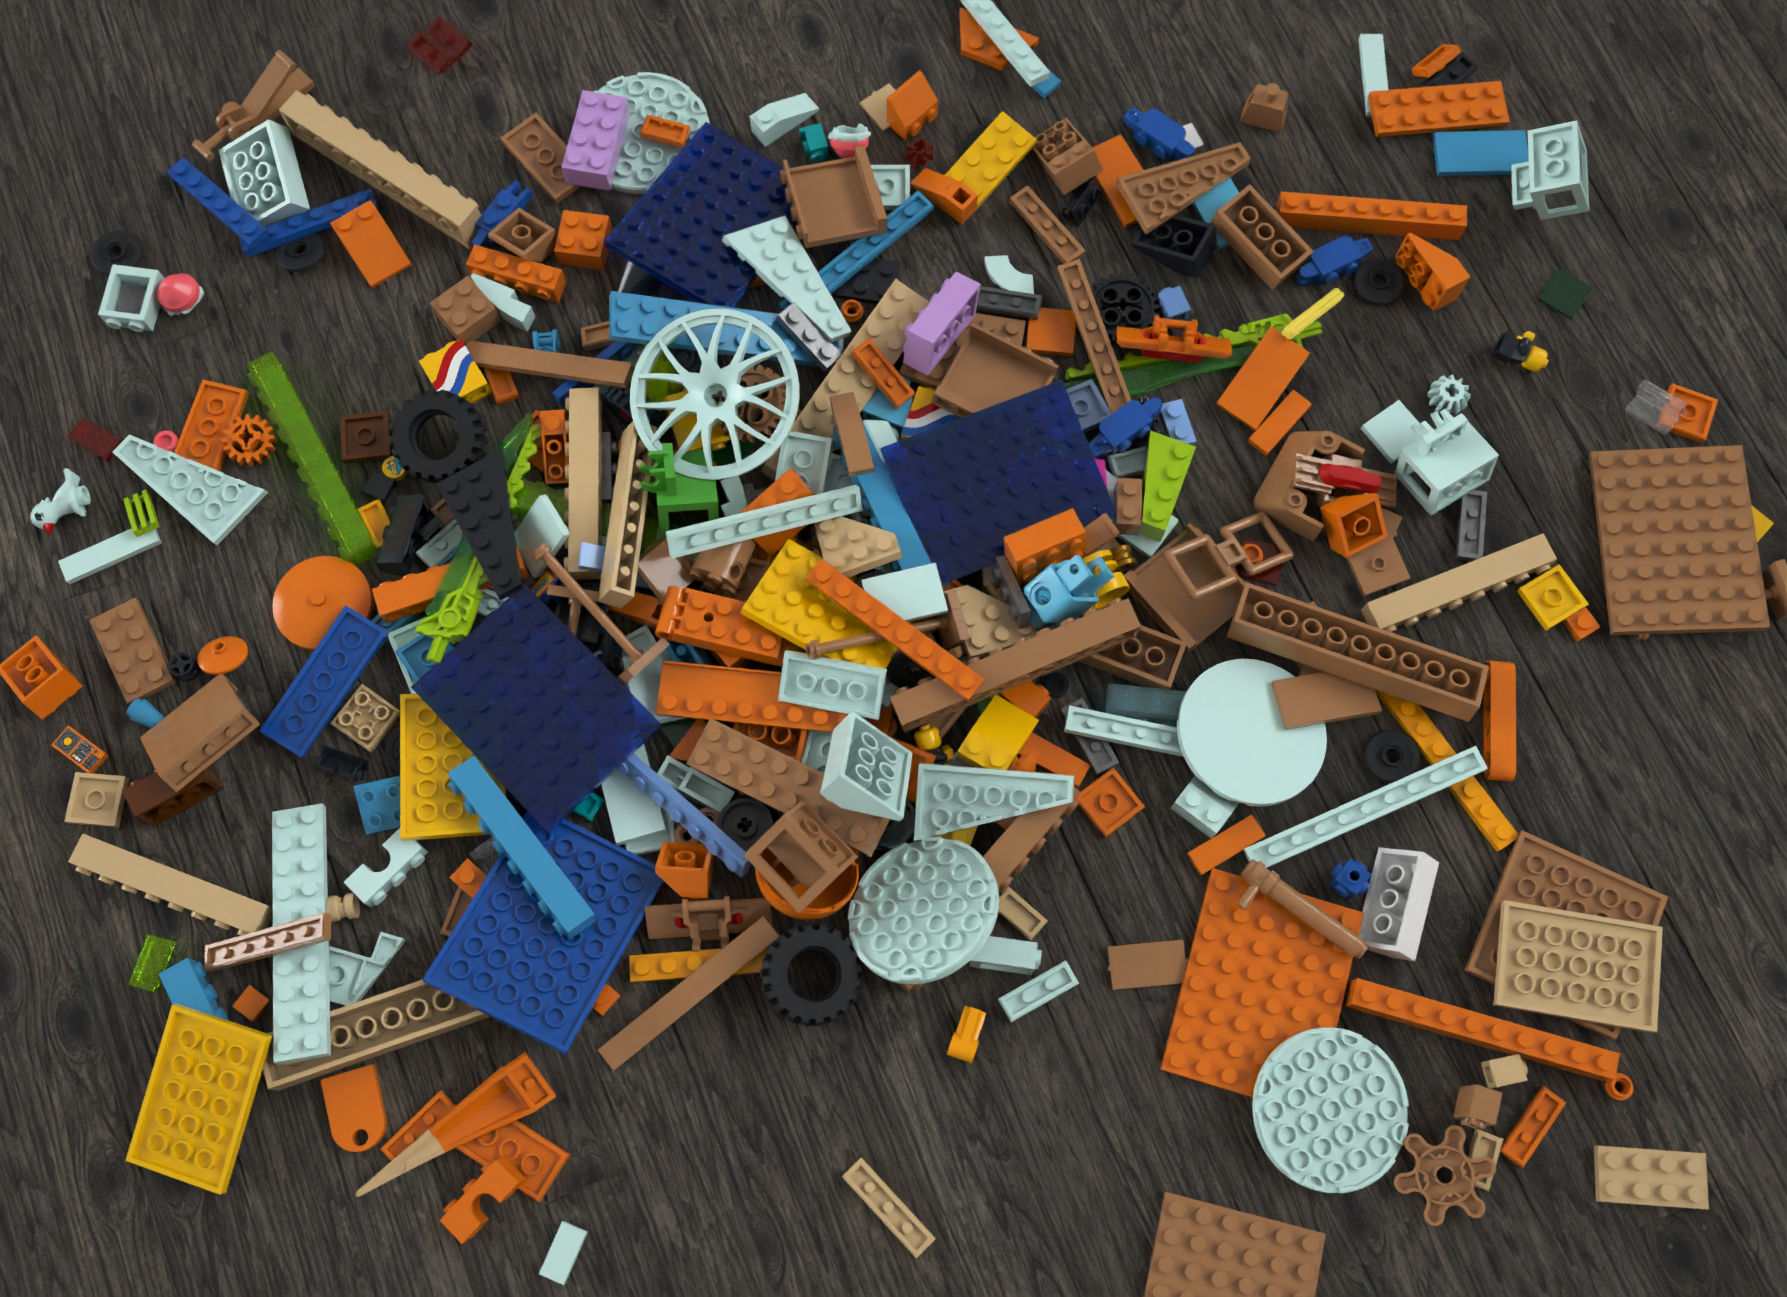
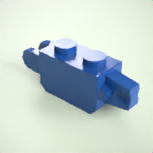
M1132 107L1125 114L1123 122L1134 131L1133 138L1140 145L1151 149L1159 158H1164L1170 162L1172 159L1178 161L1194 155V146L1185 140V128L1157 109H1149L1145 114Z
M513 181L507 190L502 188L476 221L477 230L472 245L474 246L475 244L487 248L490 244L493 245L495 243L501 246L489 238L488 233L517 208L525 211L524 207L532 198L533 191L526 187L516 197L521 189V184L517 181Z
M1340 237L1313 250L1314 252L1309 257L1307 264L1299 269V274L1295 278L1296 284L1300 287L1314 282L1317 286L1323 283L1330 284L1344 273L1348 275L1356 271L1360 261L1371 254L1374 248L1367 238L1353 242L1351 237Z
M1153 397L1142 405L1139 401H1129L1100 422L1099 434L1087 445L1088 451L1094 458H1099L1109 452L1113 455L1117 451L1121 453L1132 445V440L1137 437L1141 439L1150 432L1153 419L1160 414L1163 406L1161 400Z

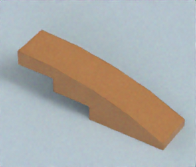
M854 393L829 396L838 439L841 443L844 459L846 460L849 477L874 472L867 437Z

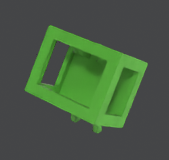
M662 443L663 450L650 451L648 453V458L654 459V465L647 466L642 463L639 468L640 472L655 476V483L642 481L641 489L656 493L660 538L666 535V531L674 530L669 529L668 512L707 510L708 521L719 519L716 480L697 479L675 472L673 455L677 452H673L672 443ZM711 449L712 466H714L713 454ZM703 450L687 451L680 458L692 464L707 466Z

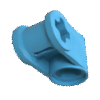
M557 329L544 333L533 331L534 350L559 353L560 340Z

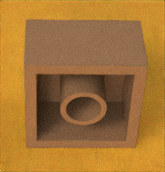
M466 276L430 302L437 317L457 340L461 339L465 346L468 340L475 341L502 321L496 307L469 276Z

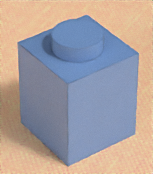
M1180 286L1175 288L1167 287L1158 293L1157 297L1159 300L1156 305H1160L1159 314L1161 318L1188 320L1191 308Z

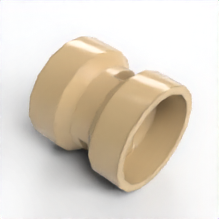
M347 893L344 897L337 895L327 897L326 908L327 913L332 914L331 922L340 921L345 917L348 919L359 917V899L354 893Z

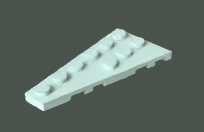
M128 435L113 451L120 460L215 545H218L268 493L262 488L255 487L223 472L181 457L176 453L159 448L132 435Z
M919 763L914 841L1073 802L1075 775Z

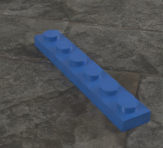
M184 157L166 172L171 179L252 249L256 248L270 235L266 227Z
M371 189L361 191L265 226L270 235L254 249L240 238L243 252L248 258L282 244L332 227L330 224L332 221L369 200L379 210Z
M615 341L595 358L614 361L626 360L634 349L644 344ZM567 380L553 392L556 402L564 408L565 399L569 398V389L592 388L595 384Z

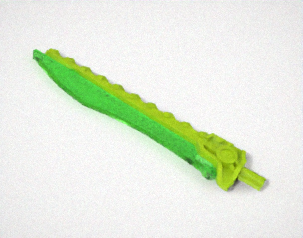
M1281 314L1250 322L1247 325L1243 324L1238 328V332L1223 329L1219 332L1220 335L1217 338L1230 339L1231 347L1235 348L1232 349V356L1226 359L1204 356L1200 362L1194 363L1150 358L1127 353L1123 356V361L1117 360L1120 370L1123 371L1121 373L1129 395L1147 394L1166 385L1206 372L1244 365L1270 327L1282 333L1284 327L1293 320L1288 314ZM1314 321L1291 340L1303 348L1301 339L1322 334L1321 323ZM1206 333L1204 334V336L1214 337ZM1091 362L1085 366L1083 371L1073 367L1065 371L1066 380L1071 382L1062 384L1060 392L1092 379L1103 397L1097 378L1094 377L1095 373Z
M530 413L525 414V417L512 429L494 451L502 449L504 453V465L507 479L509 478L507 486L512 509L517 506V499L514 498V494L524 488V481L520 478L531 470L530 462H527V460L537 453V445L534 444V441L542 436L541 426L538 424L532 425L533 418ZM464 534L437 593L425 610L427 618L421 620L415 628L418 634L423 633L425 636L433 638L426 660L436 665L441 664L448 643L455 644L456 642L467 640L481 604L480 600L483 598V592L479 588L488 581Z

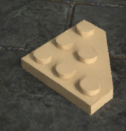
M842 516L814 523L824 561L847 578L903 558L895 533Z
M968 585L944 591L946 593L947 591L957 590L970 639L962 643L968 660L975 657L988 656L990 651L999 647H1003V650L1013 646L1012 643L1018 639L1026 637L1029 640L1036 637L1037 628L1030 622L1028 627L1019 629L1015 620H1011L1008 604Z

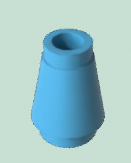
M140 698L135 699L126 712L130 716L131 721L150 728L165 718L146 699L141 700Z

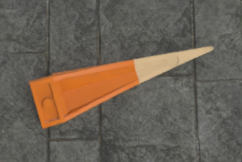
M524 1052L506 1066L499 1068L357 1190L356 1197H360L399 1175L468 1141L534 1113L554 1099L556 1093L529 1055Z

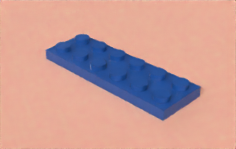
M345 605L259 731L301 758H305L389 635V632Z

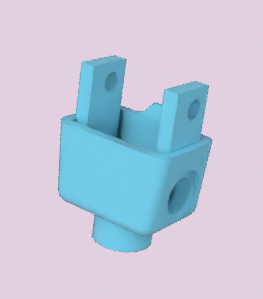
M1075 555L1070 560H1064L1058 564H1050L1024 588V593L1029 600L1027 604L1031 610L1029 622L1037 629H1043L1049 623H1061L1069 618L1076 620L1099 602L1095 592L1114 578L1102 557H1096L1086 565L1080 555ZM1097 566L1100 568V573L1098 575H1096L1094 572Z

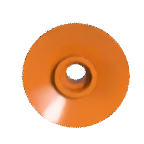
M226 636L215 639L206 644L199 652L197 657L198 665L202 671L208 674L228 673L238 668L246 660L249 652L248 646L245 641L238 637Z

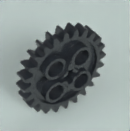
M1120 272L1117 279L1113 274H1110L1109 281L1102 277L1101 285L1095 282L1094 290H1091L1107 335L1111 339L1112 346L1117 341V327L1149 328L1152 327L1154 315H1159L1160 305H1156L1159 298L1153 297L1155 289L1147 290L1149 282L1140 284L1141 277L1139 276L1134 281L1132 280L1131 273L1127 278H1124L1123 273ZM1133 296L1136 297L1138 300L1132 301L1128 297ZM1106 297H1112V298H1114L1115 300H1114V301H1108V300H1106L1105 298H1106ZM1112 318L1115 320V322L1110 323L1107 322L1105 319ZM1130 318H1136V319H1138L1139 321H1138V322H1131L1129 319H1130Z

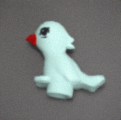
M68 468L63 470L65 482L55 493L53 501L50 502L49 497H47L45 501L42 500L37 504L30 514L31 522L51 534L58 519L63 515L75 512L81 517H85L87 511L84 505H88L91 502L88 489L84 485L78 486L80 477Z

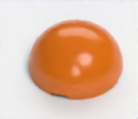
M768 847L760 853L761 857L799 897L808 891L802 883L796 884L794 887L789 884L793 877L791 871L782 862L776 868L771 865L777 857ZM854 860L803 911L798 913L755 868L757 883L765 899L784 915L801 920L825 918L840 910L855 892L859 876L858 864Z

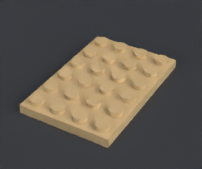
M1504 900L1501 903L1494 1006L1656 1033L1663 927Z

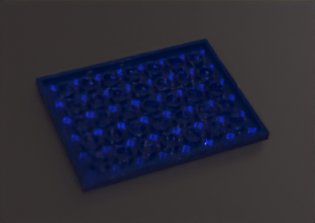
M705 122L604 240V247L698 303L733 308L758 275L746 260L742 261L737 256L738 252L734 248L727 246L722 241L724 235L782 216H786L793 230L798 225L797 221L792 220L790 207H793L792 203H788L786 199L785 189L787 186L786 184L782 185L780 170H783V167L710 123Z
M1062 380L880 449L897 493L931 563H936L941 585L995 565L996 557L1005 555V536L1071 508L1074 509L1083 527H1086L1104 513H1107L1110 519L1117 516Z
M524 584L522 589L509 597L411 688L549 833L662 727V724Z

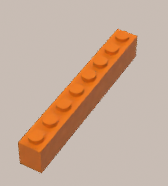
M1280 192L1275 205V211L1291 228L1406 236L1408 233H1412L1422 238L1459 240L1467 227L1466 205Z

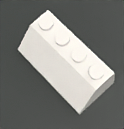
M1378 848L1358 936L1365 941L1364 944L1368 946L1367 950L1391 958L1409 961L1416 960L1439 862L1425 852Z

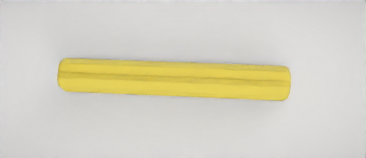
M1334 288L1286 325L1284 330H1282V336H1285L1288 340L1294 338L1340 302L1341 298L1344 297V293L1339 288Z

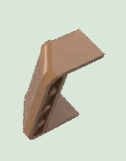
M1297 431L1291 433L1253 500V507L1256 512H1266L1272 521L1312 542L1315 541L1324 524L1303 514L1307 505V499L1302 492L1293 487L1294 454L1311 456L1316 451L1322 455L1334 454L1359 460L1365 451L1364 448L1330 431Z

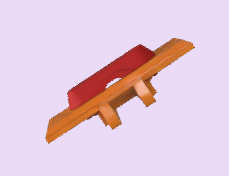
M1154 315L1152 327L1145 329L1117 327L1116 329L1117 343L1120 347L1140 349L1144 357L1198 363L1204 356L1223 359L1232 356L1230 339L1204 336L1198 333V322L1195 319L1183 321L1160 318L1159 315ZM1167 328L1184 330V333L1181 337L1169 336Z

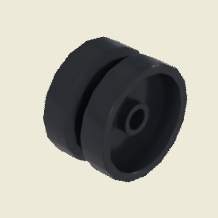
M739 798L731 801L722 809L717 819V827L745 852L774 825L768 808L762 802L752 798ZM749 826L748 832H743V828Z
M907 798L903 819L901 821L890 819L892 821L891 826H886L875 848L876 851L887 853L906 842L909 844L913 839L915 811Z

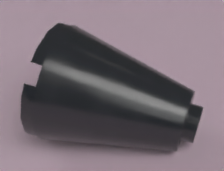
M628 251L624 258L615 292L652 296L665 283L668 276L652 262H646L641 259L640 255Z

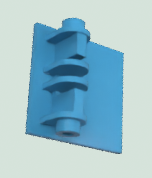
M400 776L353 786L366 835L400 827Z

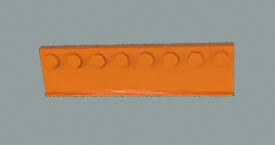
M662 661L656 709L657 715L709 720L711 718L721 722L833 733V729L848 715L778 701L782 672Z

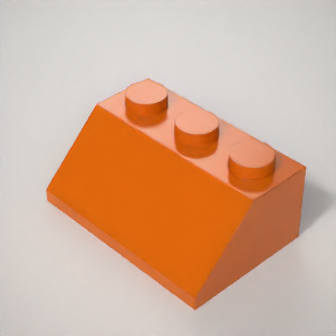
M789 469L740 513L816 494L795 470ZM807 525L752 539L770 556H773L785 545L788 539L797 535Z

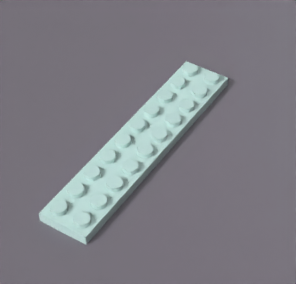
M323 803L272 812L273 927L320 913H327L326 807ZM329 941L273 956L274 1063L277 1065L331 1056Z

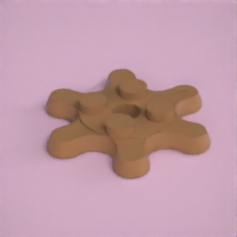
M1456 1125L1449 1126L1446 1129L1443 1142L1437 1146L1428 1144L1419 1134L1413 1133L1405 1138L1404 1144L1407 1151L1415 1158V1167L1411 1172L1400 1173L1394 1179V1186L1398 1192L1408 1194L1416 1191L1425 1197L1427 1204L1424 1210V1219L1431 1226L1442 1224L1445 1219L1446 1210L1453 1205L1462 1207L1470 1217L1480 1218L1483 1216L1486 1210L1485 1203L1475 1194L1474 1185L1479 1179L1489 1178L1496 1172V1164L1491 1158L1471 1159L1466 1156L1463 1151L1466 1134L1461 1127ZM1441 1167H1447L1452 1172V1179L1448 1183H1441L1436 1177L1437 1171Z

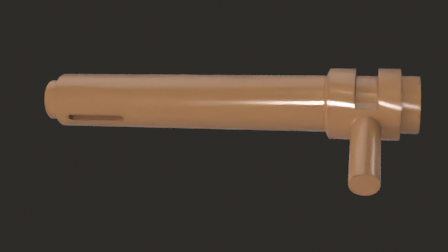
M1253 858L1250 860L1240 874L1250 886L1236 904L1239 909L1245 911L1259 891L1264 896L1268 895L1352 958L1357 957L1360 959L1368 948L1364 944L1365 941L1281 880L1280 875L1275 871L1266 869V865L1260 860L1258 862Z

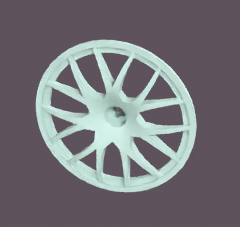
M729 309L696 311L682 316L665 326L653 337L642 352L635 366L630 387V407L633 422L640 439L649 451L663 450L659 438L679 419L688 414H697V423L677 453L673 455L674 467L677 473L704 480H721L740 476L752 471L768 460L781 447L789 435L797 415L800 398V385L795 362L782 339L769 326L755 317ZM717 324L708 352H706L692 330L706 325ZM723 325L737 326L745 329L744 336L730 365L721 369L717 364V351ZM686 332L695 345L702 361L700 373H692L684 369L667 348L671 342ZM751 333L765 341L772 349L743 361ZM664 351L679 374L650 372L656 360ZM777 356L784 377L756 386L745 388L740 386L741 376L751 367L770 357ZM648 379L675 382L685 386L689 392L681 400L646 403ZM784 383L786 384V400L783 412L755 397ZM722 393L725 401L720 402L718 405L714 398L719 397ZM745 403L757 405L781 416V420L772 436L767 438L749 427L738 417V407ZM646 409L674 410L656 433H654ZM719 421L726 423L736 462L723 466H712L710 442L712 427ZM737 427L765 442L760 449L743 460L741 459ZM702 435L703 451L707 466L692 464L680 459Z

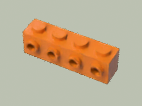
M475 244L466 263L471 275L475 273L515 291L559 303L567 284L561 269Z

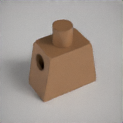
M1270 83L1267 86L1256 85L1245 102L1240 122L1281 133L1287 115L1288 93L1280 90L1279 86L1275 83Z

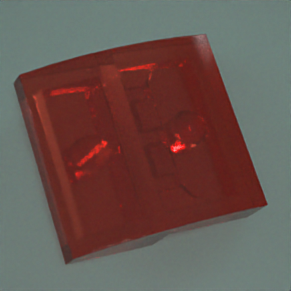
M438 15L426 32L420 29L407 47L437 73L441 74L455 64L473 44Z

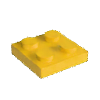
M1560 564L1517 590V593L1545 631L1589 605Z

